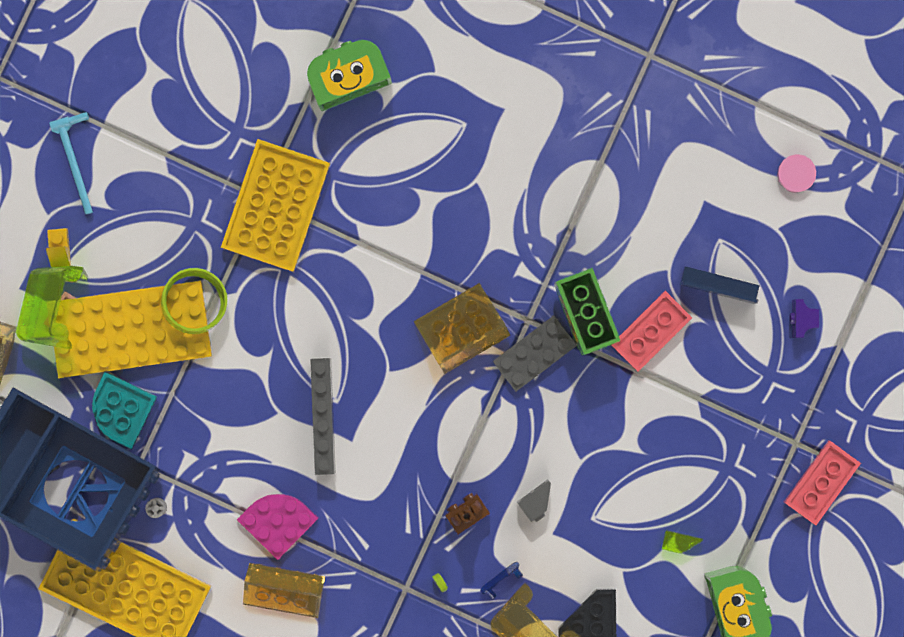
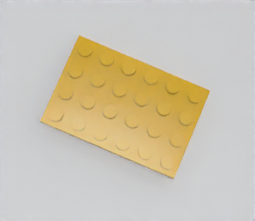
M257 139L221 248L294 272L330 163Z

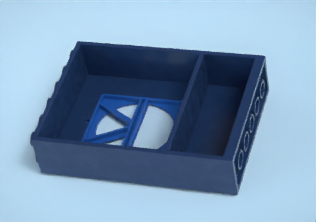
M13 387L0 407V518L96 571L105 570L111 560L108 557L112 551L116 552L121 543L118 540L130 528L129 521L139 513V504L142 500L145 501L150 493L148 490L150 485L157 482L160 476L158 473L159 469L155 465ZM80 460L87 462L86 468L57 515L50 508L45 498L44 486L48 474L54 467L66 461ZM94 468H98L107 481L106 484L85 485ZM80 492H108L109 496L103 510L98 515L93 516ZM75 501L85 516L84 521H71L65 518Z

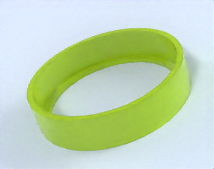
M200 268L181 270L174 274L164 287L161 296L162 312L166 320L181 332L187 334L207 332L214 328L225 314L227 308L225 287L217 276L207 270ZM191 276L209 281L216 288L220 297V309L217 317L209 325L196 329L178 324L171 317L167 308V295L170 288L178 280Z

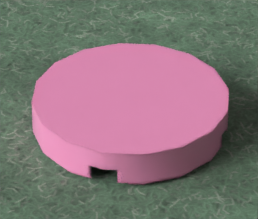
M795 154L788 156L782 161L778 167L777 176L779 183L786 190L799 193L806 191L813 185L817 172L811 159L804 155Z

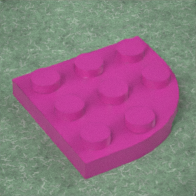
M271 494L255 501L237 521L278 560L310 528L318 517L303 502L293 496Z

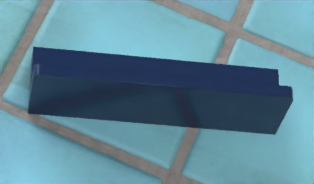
M684 267L681 286L752 304L758 303L757 295L760 285Z

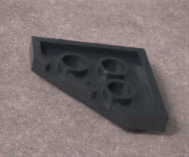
M595 589L558 627V637H617L616 589Z

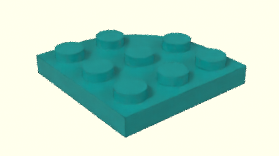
M104 372L92 402V410L97 425L107 437L133 449L158 396Z

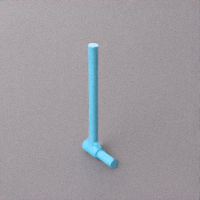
M87 112L50 122L51 130L60 134L86 215L93 213L67 131L70 130L73 124L88 120L89 115Z

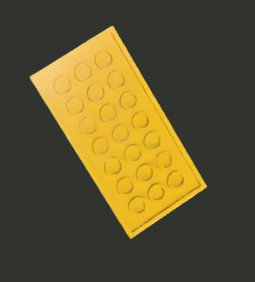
M202 281L173 284L167 295V308L171 317L178 324L187 328L196 329L207 326ZM165 286L48 302L58 378L212 357L209 331L201 334H187L175 329L166 320L161 308V296Z
M121 542L116 552L112 551L108 557L111 560L106 569H101V571H96L57 549L38 588L136 637H187L209 593L211 585Z

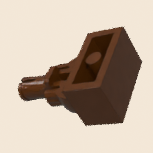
M471 492L462 498L464 502L458 506L455 503L446 509L448 512L445 516L458 535L490 514L478 493L473 495Z

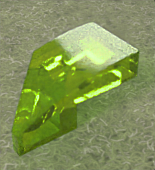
M666 530L662 549L682 554L703 542V538Z

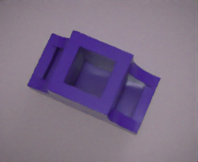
M804 299L792 300V313L789 315V323L792 324V338H804V334L808 329L819 328V309L807 307Z

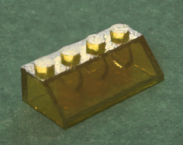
M249 563L244 581L243 605L319 618L325 577L317 574Z

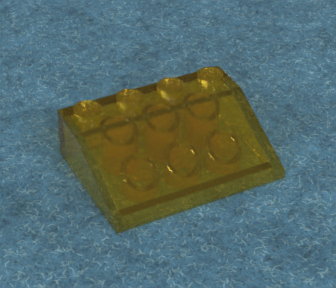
M480 283L414 321L444 374L511 336Z

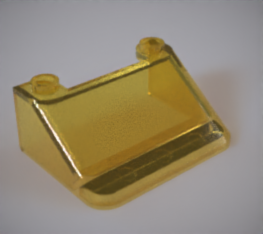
M527 582L516 591L491 620V628L499 637H557L526 606L533 597V592ZM568 630L562 633L560 637L582 636L580 634L578 635L574 631Z

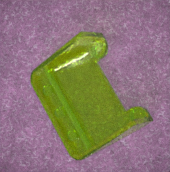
M84 267L36 268L31 271L16 329V335L21 341L72 349V344L68 339L69 331L67 327L56 323L65 282L74 283L80 279L87 280L88 275Z

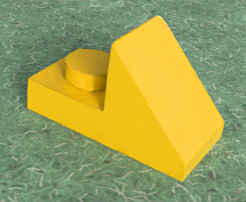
M68 229L47 230L49 248H46L51 268L71 267Z

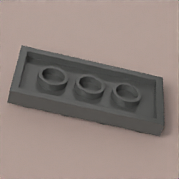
M553 315L496 358L493 363L516 392L577 345Z

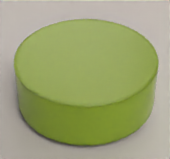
M439 573L432 576L442 593L448 590V586Z

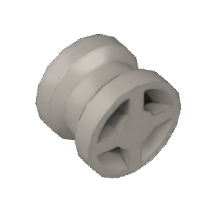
M154 498L146 504V513L152 518H158L167 511V504L161 498Z

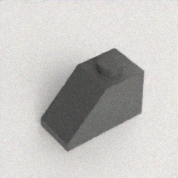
M548 479L517 501L531 522L533 520L536 522L541 520L545 516L544 512L547 511L551 483Z

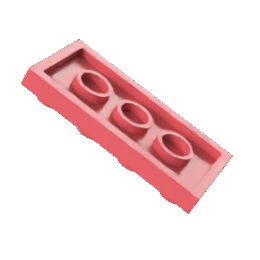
M664 291L619 336L621 341L611 344V346L639 372L692 317Z
M828 440L784 503L812 524L817 525L861 463Z

